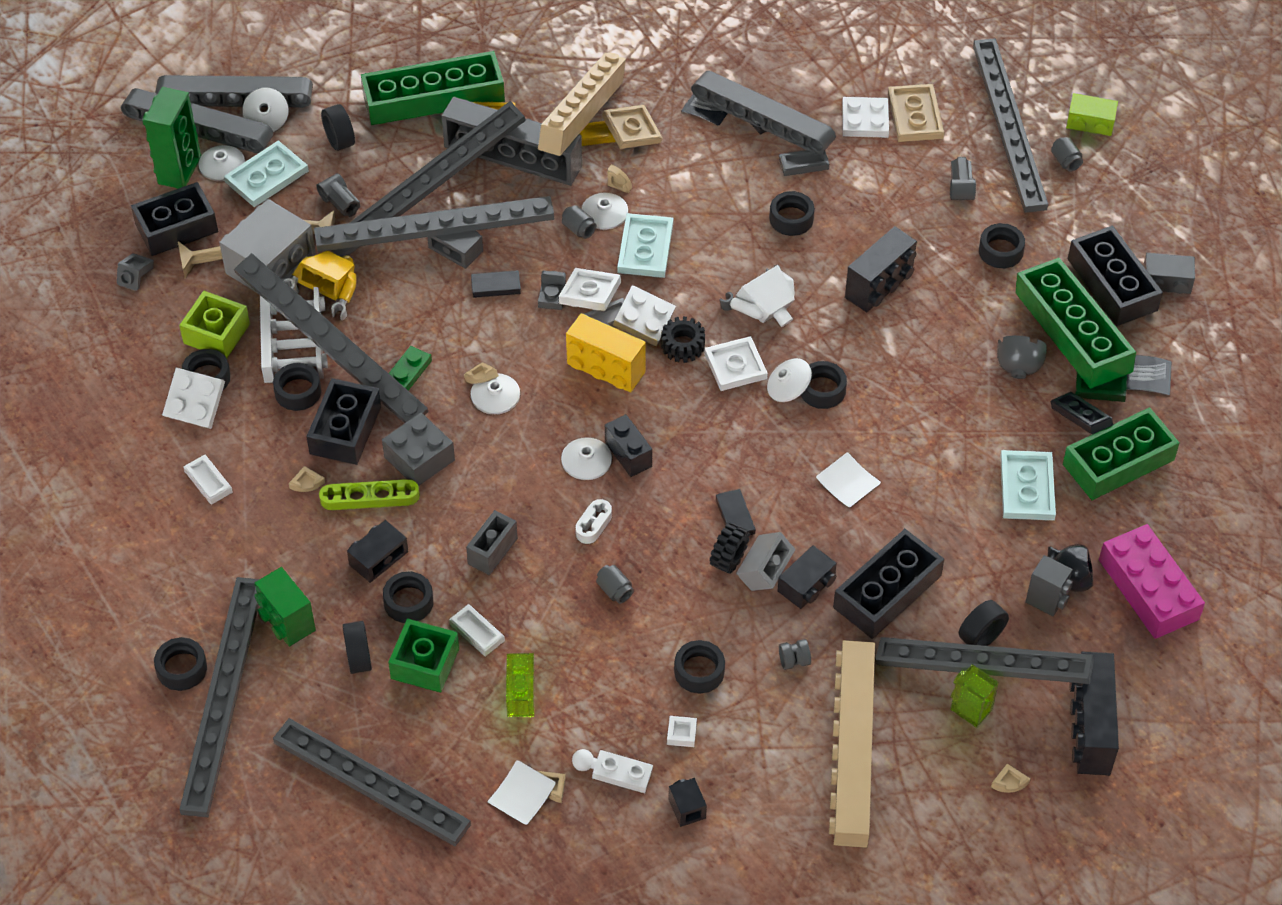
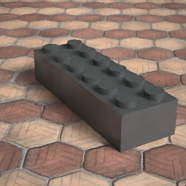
M453 97L442 114L444 147L449 148L497 110ZM526 119L524 123L478 158L572 186L582 168L581 135L579 134L561 156L538 150L542 123Z

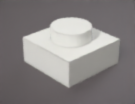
M670 716L667 745L694 747L697 718Z

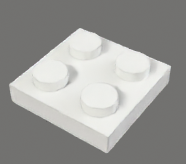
M843 97V136L888 138V98Z
M575 268L559 295V304L605 311L621 283V277L618 274Z
M632 285L614 320L613 326L657 346L661 338L664 324L667 325L676 306Z
M751 336L705 348L704 355L720 391L767 379L768 373Z
M176 368L162 416L211 429L225 381Z

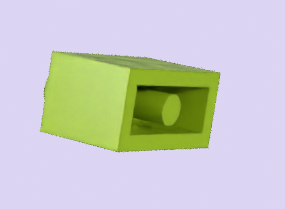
M1073 93L1066 128L1112 136L1118 101Z

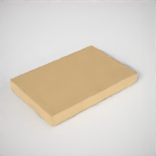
M933 84L888 87V96L898 142L944 139V130Z

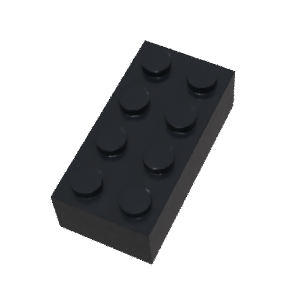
M1113 225L1071 240L1068 261L1116 327L1158 311L1163 292Z
M904 528L835 590L833 608L873 639L942 576L945 559Z
M1081 651V654L1093 655L1094 663L1090 684L1069 682V690L1074 692V699H1071L1070 714L1075 715V723H1072L1071 738L1076 739V747L1073 746L1072 762L1077 763V774L1110 776L1119 750L1114 653Z

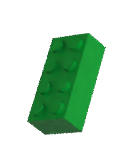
M162 87L158 95L154 96L149 111L145 112L143 125L146 129V140L149 142L150 157L153 160L154 174H156L158 184L178 189L186 186L199 163L201 152L189 92Z
M1149 407L1113 424L1111 427L1067 446L1062 465L1092 501L1175 461L1180 442Z

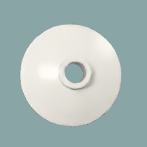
M260 88L253 91L247 96L243 104L244 118L264 123L273 132L281 128L288 117L289 109L286 99L280 92L271 88ZM267 105L268 110L266 112H261V106Z
M227 145L215 146L202 154L199 159V170L207 179L225 181L224 176L243 164L245 158L243 153L235 147Z
M598 193L585 200L582 210L594 219L597 225L596 229L608 230L616 228L625 222L628 206L618 195Z
M798 358L790 359L780 364L772 372L768 380L767 390L770 397L777 402H788L800 396L806 390L811 380L812 372L809 364Z
M498 373L499 376L495 379L473 384L471 388L472 403L478 410L487 414L495 415L510 411L517 405L520 399V388L514 379Z
M579 438L570 442L564 448L561 461L564 470L570 476L580 480H593L601 477L609 470L612 463V455L608 446L602 441L594 438Z

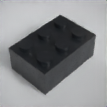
M198 182L131 205L135 225L151 256L179 247L178 241L185 245L218 233L215 213Z
M894 226L848 266L845 298L866 313L873 307L879 306L886 295L893 293L904 279L908 280L914 272V259L917 255V241Z
M331 378L306 436L309 454L358 465L381 409L379 388Z

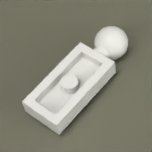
M585 749L576 751L572 757V764L577 770L587 771L590 768L594 769L593 779L641 793L646 792L653 769L651 764L600 750L598 759L594 758L592 753Z

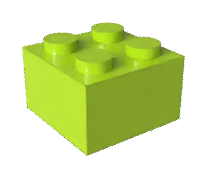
M203 291L179 326L183 344L197 349L217 350L225 355L227 359L249 327L250 321L246 305Z

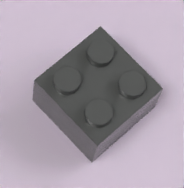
M422 412L382 439L384 458L407 480L415 481L418 486L455 461L453 442Z

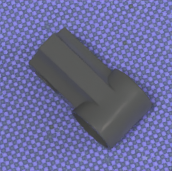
M957 157V159L951 161L950 199L975 200L976 181L972 178L971 161L967 160L966 157Z
M336 173L316 185L323 201H330L343 216L351 217L360 208V201L348 190L340 174Z

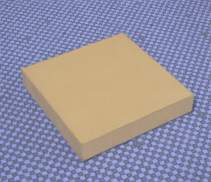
M645 105L603 111L602 117L620 149L661 143L663 137Z

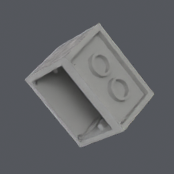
M270 199L257 206L253 213L242 220L235 229L226 234L219 242L225 273L253 291L255 290L234 271L251 253L283 281L293 277L292 273L303 258L316 255L311 224Z

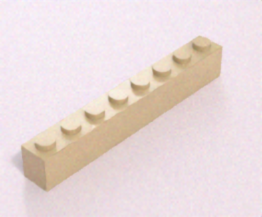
M604 53L541 124L538 150L561 156L623 83L626 58L619 57L616 53Z
M843 640L842 651H836V666L841 667L840 674H835V690H840L839 697L834 698V713H839V719L833 722V737H838V744H833L832 761H837V768H832L831 785H836V793H831L830 809L835 810V818L830 817L829 834L834 835V845L867 848L875 662L874 642Z

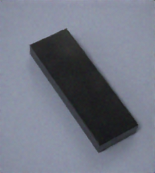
M1068 392L1050 401L1053 410L1092 435L1113 426L1112 417L1073 392Z

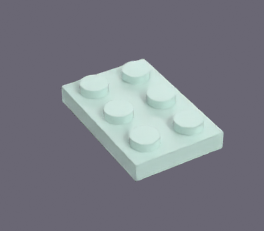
M276 141L226 174L224 180L226 184L248 203L256 207L309 170L308 165L280 141Z
M627 213L617 273L665 278L673 218Z
M1001 450L1003 518L1055 520L1056 508L1052 452Z

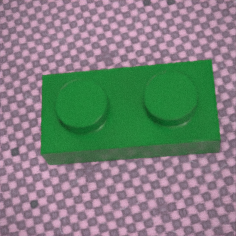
M410 345L389 374L409 391L431 363V354Z

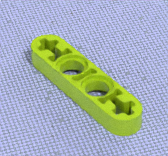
M390 480L329 484L321 488L319 497L323 508L327 510L409 506L419 500L420 493L418 484L413 480ZM380 490L389 492V495L385 498H379L375 494ZM393 490H397V496H394ZM406 490H411L410 495H405ZM354 492L364 494L362 498L357 500L350 498V495ZM343 493H345V498H346V499H342V498H343V497H342V494H343ZM329 495H334L332 500H328Z

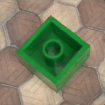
M282 566L254 582L257 592L254 597L260 606L257 609L258 613L265 623L269 621L273 626L272 631L278 640L283 639L290 647L316 631L311 602Z
M407 619L388 662L390 678L441 693L459 651L458 632Z

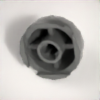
M1016 335L1003 337V342L1000 339L998 340L997 358L999 364L1006 372L1011 373V377L1025 379L1027 375L1038 372L1043 366L1047 354V345L1043 341L1037 339L1036 344L1030 342V337Z

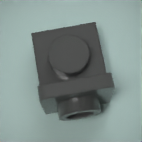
M132 253L120 261L117 268V285L135 291L140 289L141 276L153 269L154 260Z
M542 271L538 308L562 310L563 304H559V295L566 284V274L564 272Z

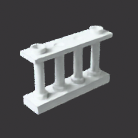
M313 287L314 300L306 301L321 314V311H325L324 296L320 297L318 287ZM260 296L261 368L264 383L273 382L274 372H278V369L292 363H304L311 367L317 366L319 378H324L323 368H328L327 354L323 353V350L309 338L288 340L273 338V334H277V331L297 330L298 328L289 320L276 321V319H273V315H277L278 311ZM316 347V357L277 359V357H274V353H278V350Z

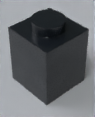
M695 778L689 780L681 779L669 786L668 800L680 827L706 819L707 804Z

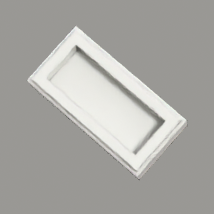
M206 455L183 466L185 473L211 505L233 493L232 487Z
M469 604L449 619L450 625L484 656H487L505 641L504 635Z

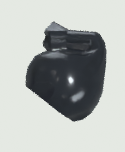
M1074 544L1063 550H1057L1051 546L1048 547L1047 557L1073 569L1070 578L1073 581V585L1070 591L1083 592L1093 586L1092 563L1086 546Z

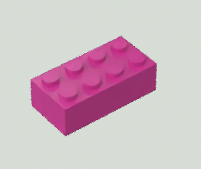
M1148 524L1103 542L1099 556L1100 563L1154 639L1200 620L1205 602Z

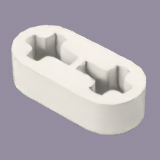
M603 499L593 501L576 524V538L581 543L590 544L595 542L610 522L612 506L608 501ZM596 512H601L596 518ZM592 525V532L587 531L586 533H583V530H588V528Z

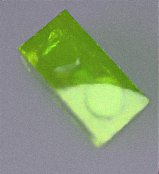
M534 653L507 654V717L534 716L535 695Z
M972 664L966 671L961 670L954 679L955 689L951 694L952 704L950 710L977 728L993 710L999 682Z

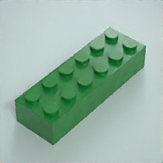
M495 51L360 74L363 96L371 126L443 113L453 97L469 102H505L504 81Z
M1060 257L1017 273L1016 295L1090 389L1134 371L1136 351Z

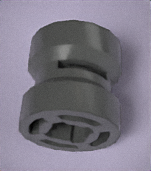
M806 639L797 640L795 644H789L788 642L779 644V656L784 670L792 669L794 665L799 664L802 667L811 665V653Z

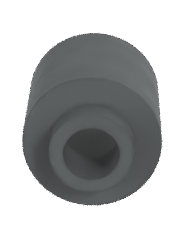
M1061 137L1053 143L1051 152L1064 169L1075 171L1083 164L1082 153L1071 138Z
M577 205L566 208L562 214V224L578 237L587 239L595 232L597 225L594 219Z
M606 565L598 571L596 583L612 601H617L618 604H621L634 593L632 583L616 565Z

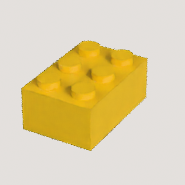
M582 313L566 332L567 364L572 368L582 370L591 374L596 379H602L613 384L616 388L624 389L628 392L633 391L645 374V341Z

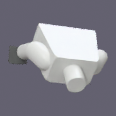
M774 265L770 270L766 268L765 273L742 286L735 295V298L731 292L725 294L726 300L720 298L721 309L725 311L737 310L758 319L762 323L774 317L779 325L784 327L793 320L786 309L795 300L794 280L781 271L779 265Z

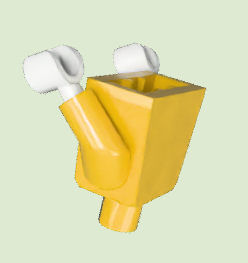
M325 251L315 256L303 258L292 273L293 277L285 279L284 282L297 293L299 290L296 284L300 283L314 290L313 287H318L320 294L335 301L339 299L340 301L334 303L331 307L332 315L334 317L337 311H342L340 317L341 320H344L347 317L345 305L350 302L356 288L355 265L353 259L348 255L340 257L330 251Z

